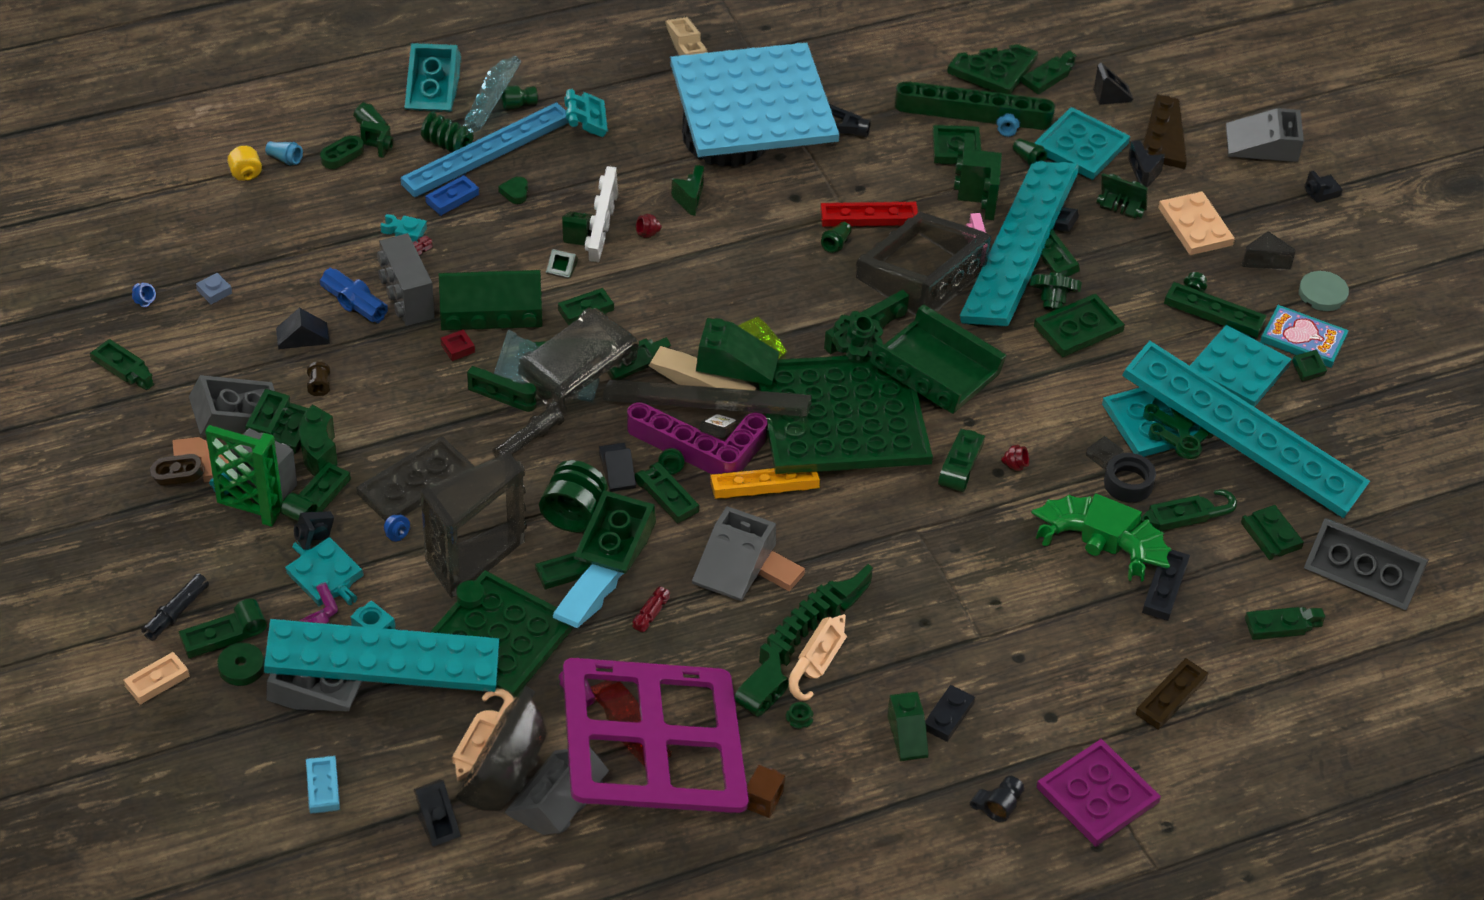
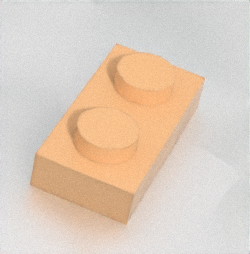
M172 652L124 679V684L141 705L190 677L187 667Z

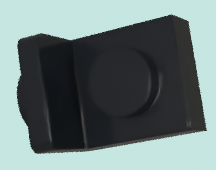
M1314 170L1308 173L1305 189L1316 203L1341 197L1343 189L1331 174L1319 177Z
M331 511L300 513L298 523L294 526V537L298 540L303 550H309L312 540H325L330 536L334 521Z

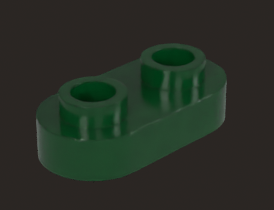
M349 135L330 144L320 152L321 164L329 169H337L356 159L364 152L363 140L358 136Z

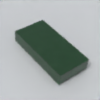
M574 552L536 563L535 570L546 590L579 580L592 564L574 559L576 553Z

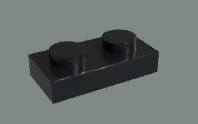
M950 684L925 720L926 732L948 742L974 705L975 696Z

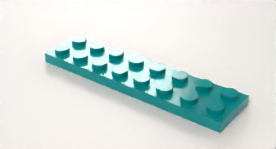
M270 619L264 673L495 692L499 638Z

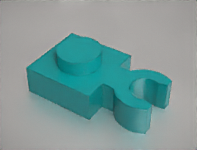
M386 214L385 223H381L380 227L381 232L384 234L395 233V236L408 233L412 242H418L417 239L421 238L427 229V221L403 216L399 220L394 215Z

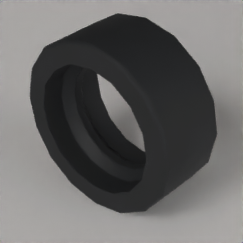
M1135 453L1118 454L1108 462L1104 477L1105 489L1111 496L1123 502L1133 503L1145 500L1152 493L1156 477L1155 467L1142 455ZM1120 471L1135 472L1142 476L1145 482L1127 484L1119 480L1115 473Z

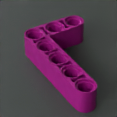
M634 403L627 409V431L630 435L662 451L669 448L681 451L685 462L710 474L742 472L765 444L767 418L760 413L748 414L724 442L647 404Z

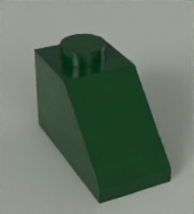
M918 691L890 695L887 717L900 762L928 758L925 715Z

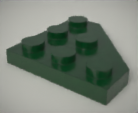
M1015 44L1009 45V49L999 51L996 47L979 50V54L968 55L967 52L958 53L948 65L947 73L998 93L1011 94L1022 80V77L1037 60L1038 51Z

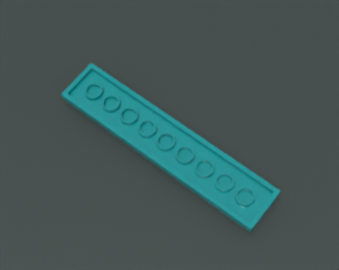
M1039 161L1031 164L960 314L961 323L1009 326L1040 258L1042 249L1045 247V242L1050 236V231L1055 225L1079 172L1077 163Z
M1150 340L1124 370L1123 377L1342 518H1345L1370 482V480Z

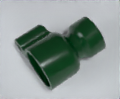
M517 85L499 87V94L502 97V104L505 110L519 109L524 103L528 105H537L538 103L536 86L526 87V89H521Z

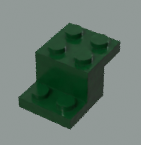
M965 133L964 143L959 142L958 156L962 158H958L956 161L955 174L960 175L955 176L954 190H958L957 200L981 203V209L985 210L984 220L994 221L1000 185L1002 153L973 150L975 134Z

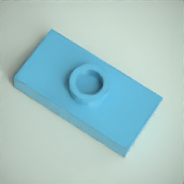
M336 757L306 759L310 813L340 810Z

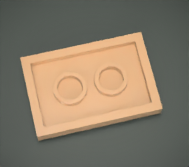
M1203 191L1160 201L1159 210L1189 255L1233 246L1235 238Z

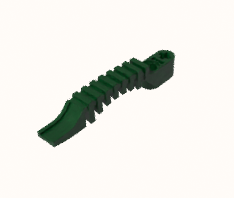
M867 564L857 575L848 580L829 581L825 586L821 584L817 587L816 593L811 592L808 595L807 601L803 600L800 602L799 609L794 608L791 611V617L787 616L783 619V626L779 625L776 627L775 635L771 633L767 637V644L764 643L760 647L759 663L762 665L738 688L734 697L735 702L757 717L763 715L788 688L789 678L782 674L781 663L785 666L790 663L789 655L795 652L794 645L797 646L801 643L800 635L805 638L809 634L807 626L814 631L818 627L817 620L821 622L822 619L828 617V614L834 618L841 615L840 609L844 612L849 609L871 584L873 567Z

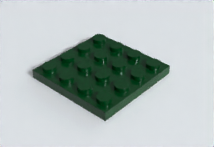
M484 570L475 580L484 587L485 598L483 603L475 608H465L457 601L430 633L499 638L496 688L508 691L515 699L574 627L553 618L557 607Z

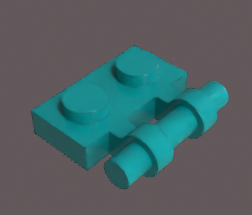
M573 89L567 90L564 101L565 106L568 108L566 110V119L569 121V125L576 127L579 121L582 123L583 129L588 133L604 137L608 131L604 100L585 92L582 96H578Z

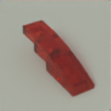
M606 680L591 686L596 700L605 709L606 718L609 721L641 722L639 703L620 681ZM621 741L645 766L643 745L638 742ZM667 747V755L669 758L671 757V752Z

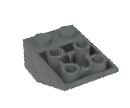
M1276 108L1226 123L1228 157L1298 162L1304 142L1301 111Z
M726 506L713 528L692 579V584L742 601L776 545V523Z

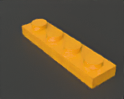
M774 468L712 474L710 475V484L715 499H728L737 496H755L766 493L806 491L820 488V479L817 471L775 474Z

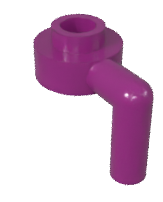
M326 582L317 585L316 588L325 608L300 620L301 622L326 624L330 621L329 618L338 612V607Z

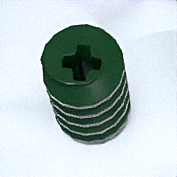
M430 112L426 116L421 128V136L424 141L431 142L436 146L439 145L440 148L447 149L449 152H454L471 144L474 138L472 132L468 133V127L464 125L460 127L459 123H453L451 119L445 120L444 116H437L435 112Z

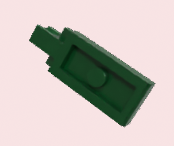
M1068 51L1061 58L1056 56L1024 75L1021 83L1039 95L1069 76V72L1075 66L1077 55Z
M667 337L654 343L652 339L647 340L645 338L603 357L601 363L614 383L650 367L648 365L660 346L670 349L671 344Z
M108 339L90 352L91 360L126 383L128 382L132 385L136 382L139 387L146 391L154 386L153 375L149 372V368L145 365L144 360L111 339Z
M1306 607L1246 612L1245 620L1253 640L1302 636L1307 631L1312 630V628L1322 627L1325 619L1322 608H1309L1307 610Z

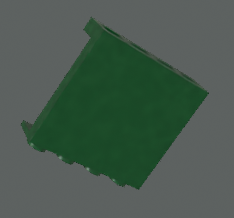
M923 304L918 308L915 320L886 344L883 345L878 341L875 343L869 362L951 414H954L1000 374L1007 355Z

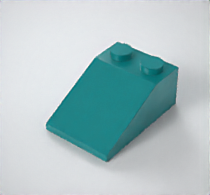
M411 43L405 110L452 112L461 63V55L457 45Z

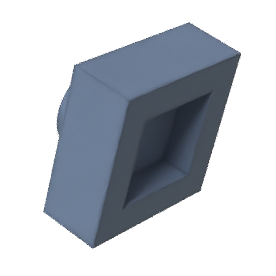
M218 273L196 283L197 291L210 304L232 294L231 286Z

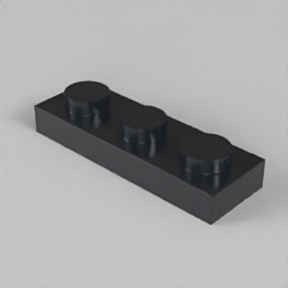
M1171 549V552L1167 555L1170 567L1157 566L1142 613L1169 621L1190 555Z

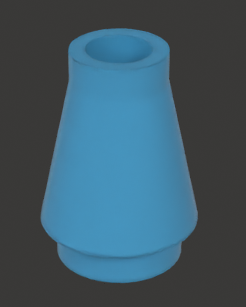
M270 141L265 149L267 155L290 166L298 164L303 156L302 147L296 142Z

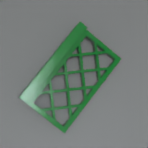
M209 425L205 432L217 503L261 515L262 524L272 527L281 513L283 504L274 435L263 433L260 439ZM217 438L222 439L227 444L223 445ZM241 445L251 447L252 452L249 453ZM230 449H233V450H234L236 453H238L241 457H240V458H237V457L230 451ZM219 455H223L230 463L227 464ZM244 462H247L248 464H250V465L254 468V470H253V471L250 470V469L244 464ZM236 467L243 474V476H240L232 468ZM224 472L227 476H229L232 479V481L226 479L222 475V473ZM247 480H250L257 488L254 489ZM235 486H240L246 493L243 494ZM227 490V491H228L229 493H231L234 497H230V496L225 495V492H224V491ZM252 497L258 504H254L249 498Z

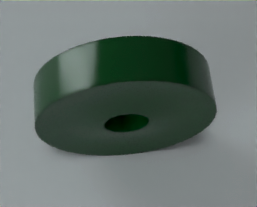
M236 643L230 645L218 657L217 664L220 677L230 685H249L258 680L263 674V654L259 648L252 644Z

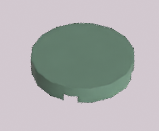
M1313 271L1306 274L1300 281L1299 295L1303 302L1312 304V308L1316 310L1333 311L1341 308V305L1346 303L1349 288L1346 282L1336 274L1327 271Z

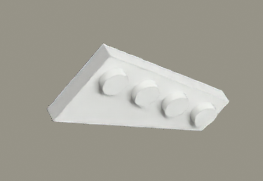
M607 166L605 176H600L599 190H601L600 196L596 195L594 210H597L596 216H591L590 230H592L591 236L586 237L585 251H589V261L599 262L606 236L603 231H608L610 215H613L614 200H617L618 197L616 167Z

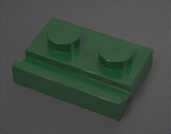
M1276 505L1255 511L1248 517L1246 515L1242 516L1241 524L1269 560H1272L1274 556L1278 555L1280 557L1302 549L1304 541Z

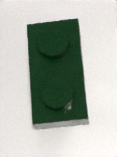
M600 288L558 303V311L568 326L614 311V303L604 288Z

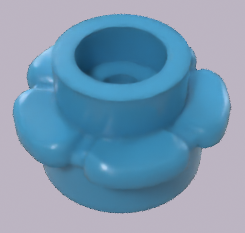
M1005 114L1004 117H999L997 120L998 131L1003 136L1014 135L1020 126L1019 120L1015 119L1012 114Z

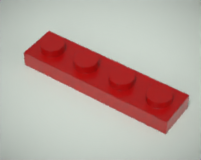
M916 202L821 203L820 205L822 227H834L841 222H846L850 226L918 225L919 222Z

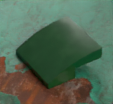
M265 388L245 429L248 430L250 428L258 433L274 435L275 441L288 445L293 449V453L296 454L301 444L299 434L300 422L308 408L290 403L289 395Z

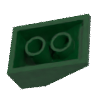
M707 318L699 344L696 371L772 385L779 352L733 322L724 321L719 318Z
M603 490L574 555V559L626 574L647 544L655 526L654 504Z

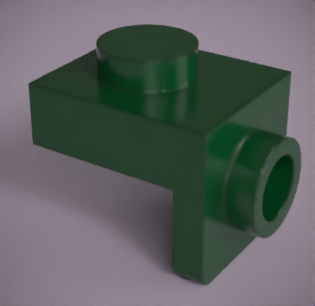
M363 120L360 125L363 144L377 147L378 157L384 158L387 151L392 149L394 142L390 126Z

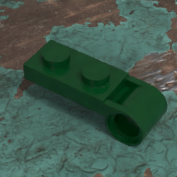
M960 429L943 464L938 485L960 492L965 491L970 472L984 445L985 435L978 434L972 430Z
M328 462L299 495L292 492L285 498L281 507V513L298 522L300 513L322 512L351 480L350 472Z
M249 598L240 601L235 606L233 614L179 631V637L189 659L256 636L266 629L267 621L258 601Z

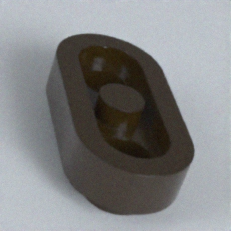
M195 454L169 456L155 461L151 466L150 473L160 485L188 483L198 480L203 475L205 465L200 457Z

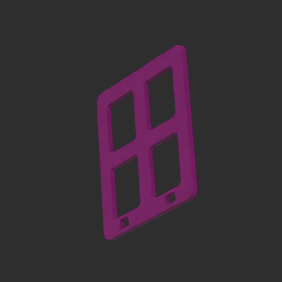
M569 658L565 660L563 664V685L571 797L575 801L586 804L741 813L746 810L749 800L732 677L728 671L720 668ZM596 668L612 669V672L596 671ZM683 674H685V675H699V677H698V678H685V677H683ZM598 679L636 683L641 722L589 719L587 717L584 680ZM669 684L710 688L713 694L717 727L707 728L666 724L663 718L660 685ZM589 740L641 743L644 748L647 785L594 782L591 774ZM666 745L715 747L719 749L725 790L673 787L670 783Z

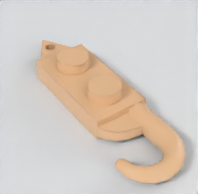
M845 614L834 618L827 617L822 619L799 655V661L788 679L790 692L799 701L810 700L813 696L812 691H809L807 694L801 693L798 684L802 675L804 674L810 679L822 676L847 636L844 633Z
M496 688L495 692L488 691L483 695V701H487L492 696H499L504 700V703L499 712L485 710L476 714L452 756V762L456 767L457 781L462 780L473 772L479 773L514 708V698L508 691Z

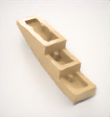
M688 17L666 21L667 29L679 56L707 53V49L701 43L700 32Z
M660 346L648 365L691 393L696 388L715 401L723 397L742 410L746 407L756 387L741 379L697 372L696 357Z

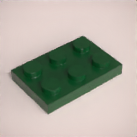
M1096 293L1040 316L1034 321V327L1062 357L1123 332L1125 324Z

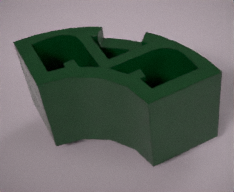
M312 404L302 417L299 434L304 464L315 477L328 462L335 466L338 463L336 445L333 442L335 438L333 416Z

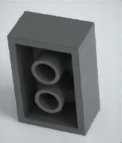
M409 234L379 240L380 251L377 252V258L382 269L378 270L381 283H386L387 285L386 291L389 300H394L395 302L394 309L397 317H402L405 326L435 319L433 284Z

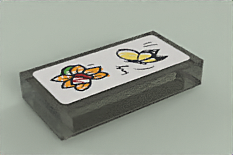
M715 413L701 421L699 430L703 433L724 438L736 429L739 420Z

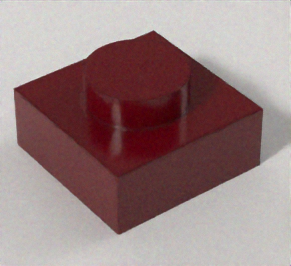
M464 329L441 337V346L452 361L475 353V345Z

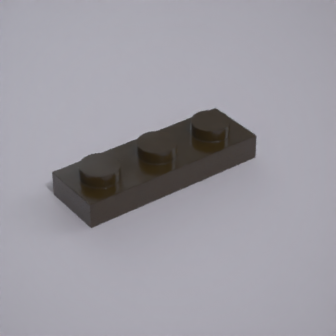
M1185 658L1137 707L1136 715L1159 730L1207 680L1209 673Z

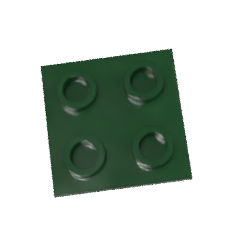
M1102 173L1101 194H1099L1096 203L1108 210H1112L1115 203L1113 211L1117 212L1122 202L1120 214L1123 215L1125 212L1126 216L1137 219V217L1142 218L1144 211L1147 210L1148 188L1139 182L1122 180L1121 177L1115 174L1107 175Z

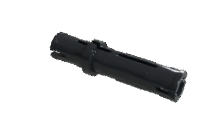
M195 574L165 606H160L156 610V615L141 628L142 633H145L144 636L151 641H155L168 626H173L177 622V617L209 586L208 581L202 584L206 578L201 574Z

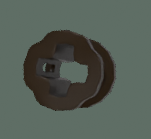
M324 362L309 364L307 367V374L309 376V382L307 383L308 393L313 396L328 394L330 391L328 376L330 375L329 365Z

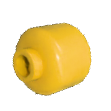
M239 146L228 155L227 162L235 179L243 181L259 176L262 165L254 148Z

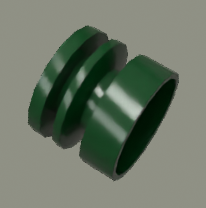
M576 460L563 461L557 465L549 485H547L540 499V512L548 522L564 531H585L603 490L607 491L608 489L607 481L601 472L587 463Z

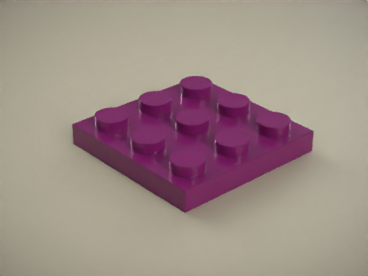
M1102 739L1038 780L1036 786L1095 847L1156 806L1161 798Z

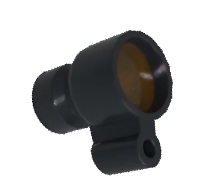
M1006 776L999 785V788H995L992 791L978 790L971 800L970 806L975 810H984L985 814L996 822H1005L1017 806L1016 800L1024 792L1025 787L1018 778Z

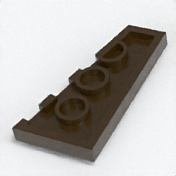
M1157 94L1143 147L1148 150L1149 155L1165 154L1163 165L1186 169L1187 158L1180 101L1177 98Z

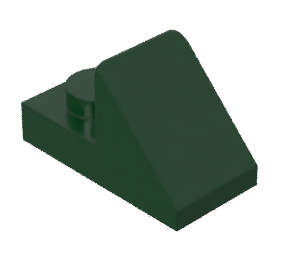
M695 165L693 174H688L687 180L672 179V197L692 216L696 215L704 185V166Z
M573 211L565 214L562 217L563 241L569 244L585 246L586 237L589 235L590 219L594 214Z

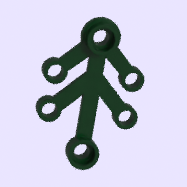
M1155 404L1145 406L1143 417L1146 420H1158L1177 431L1179 435L1178 437L1167 431L1160 423H1153L1149 429V437L1157 441L1163 439L1175 446L1176 453L1182 458L1195 459L1199 457L1202 451L1200 444L1205 439H1210L1214 436L1201 426L1196 434L1190 435L1189 430L1196 423L1187 417L1185 418L1184 415L1171 408L1172 417L1161 411Z

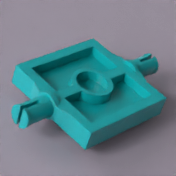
M330 537L309 550H303L299 542L298 544L296 542L293 544L292 548L300 557L285 567L286 572L319 607L324 603L316 586L323 582L327 583L333 598L341 596L348 605H352V601L353 603L357 601V596L349 588L354 582L364 576L363 571Z

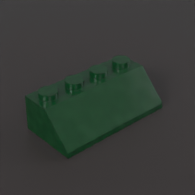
M541 270L439 273L441 330L542 327Z

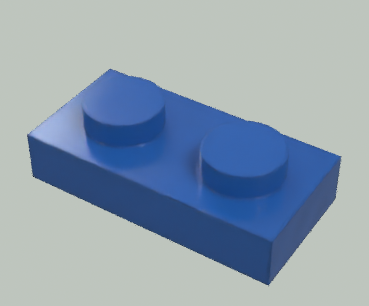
M463 175L425 196L426 203L441 216L478 196L479 187Z

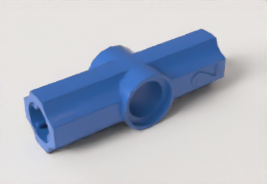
M331 267L324 271L320 279V285L336 296L340 305L345 310L352 311L354 309L371 322H376L377 324L384 319L388 312V305L372 295L368 286L362 280L352 281L340 271Z

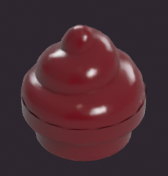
M653 214L640 215L636 222V232L638 235H642L643 238L655 236L662 228L660 222Z
M1012 445L1005 452L1001 461L1009 468L1021 471L1024 467L1029 466L1028 450L1025 446Z

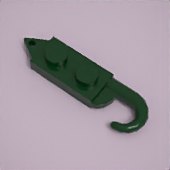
M1219 489L1214 490V494L1226 497L1228 504L1214 507L1212 502L1199 495L1150 505L1149 510L1141 517L1140 524L1148 519L1154 528H1157L1159 531H1165L1207 522L1208 519L1232 513L1237 507V500L1231 492Z

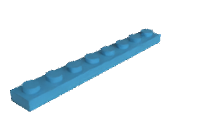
M556 102L402 176L401 185L413 197H417L569 123L566 119V110Z

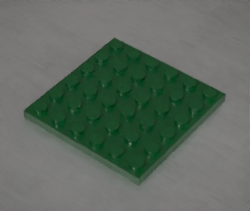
M847 356L779 359L772 385L758 383L764 416L767 418V433L775 474L932 464L933 455L917 392L869 362L870 357L868 356L863 361L850 360Z

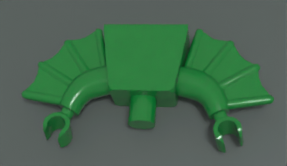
M1096 493L1093 499L1091 496L1078 498L1067 495L1059 500L1048 499L1045 505L1031 511L1033 515L1051 524V526L1043 524L1038 529L1036 539L1044 537L1043 546L1051 544L1054 533L1059 534L1067 530L1082 532V541L1087 543L1085 549L1093 556H1098L1102 550L1112 554H1117L1121 549L1126 551L1130 555L1131 561L1128 570L1129 581H1131L1133 575L1140 576L1141 582L1144 581L1145 565L1143 562L1164 568L1170 567L1167 555L1171 552V548L1163 540L1164 533L1155 529L1148 519L1140 524L1142 511Z

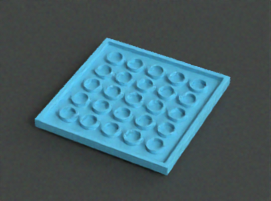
M807 43L671 57V68L698 157L839 142V132Z

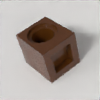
M758 765L747 785L749 801L746 809L770 818L784 792L785 775L773 768Z

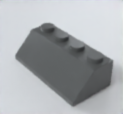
M1324 518L1304 568L1407 610L1429 559L1329 518Z

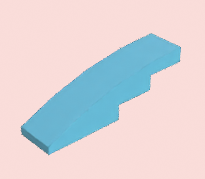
M592 564L567 593L555 610L553 618L578 628L602 608L604 598L617 587L618 578L624 573Z

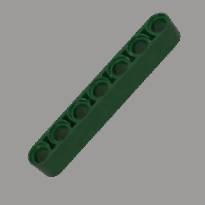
M909 81L897 84L894 103L895 108L904 113L997 124L999 117H1004L1005 114H1012L1015 119L1019 120V127L1037 130L1049 129L1053 125L1055 104L1048 99Z

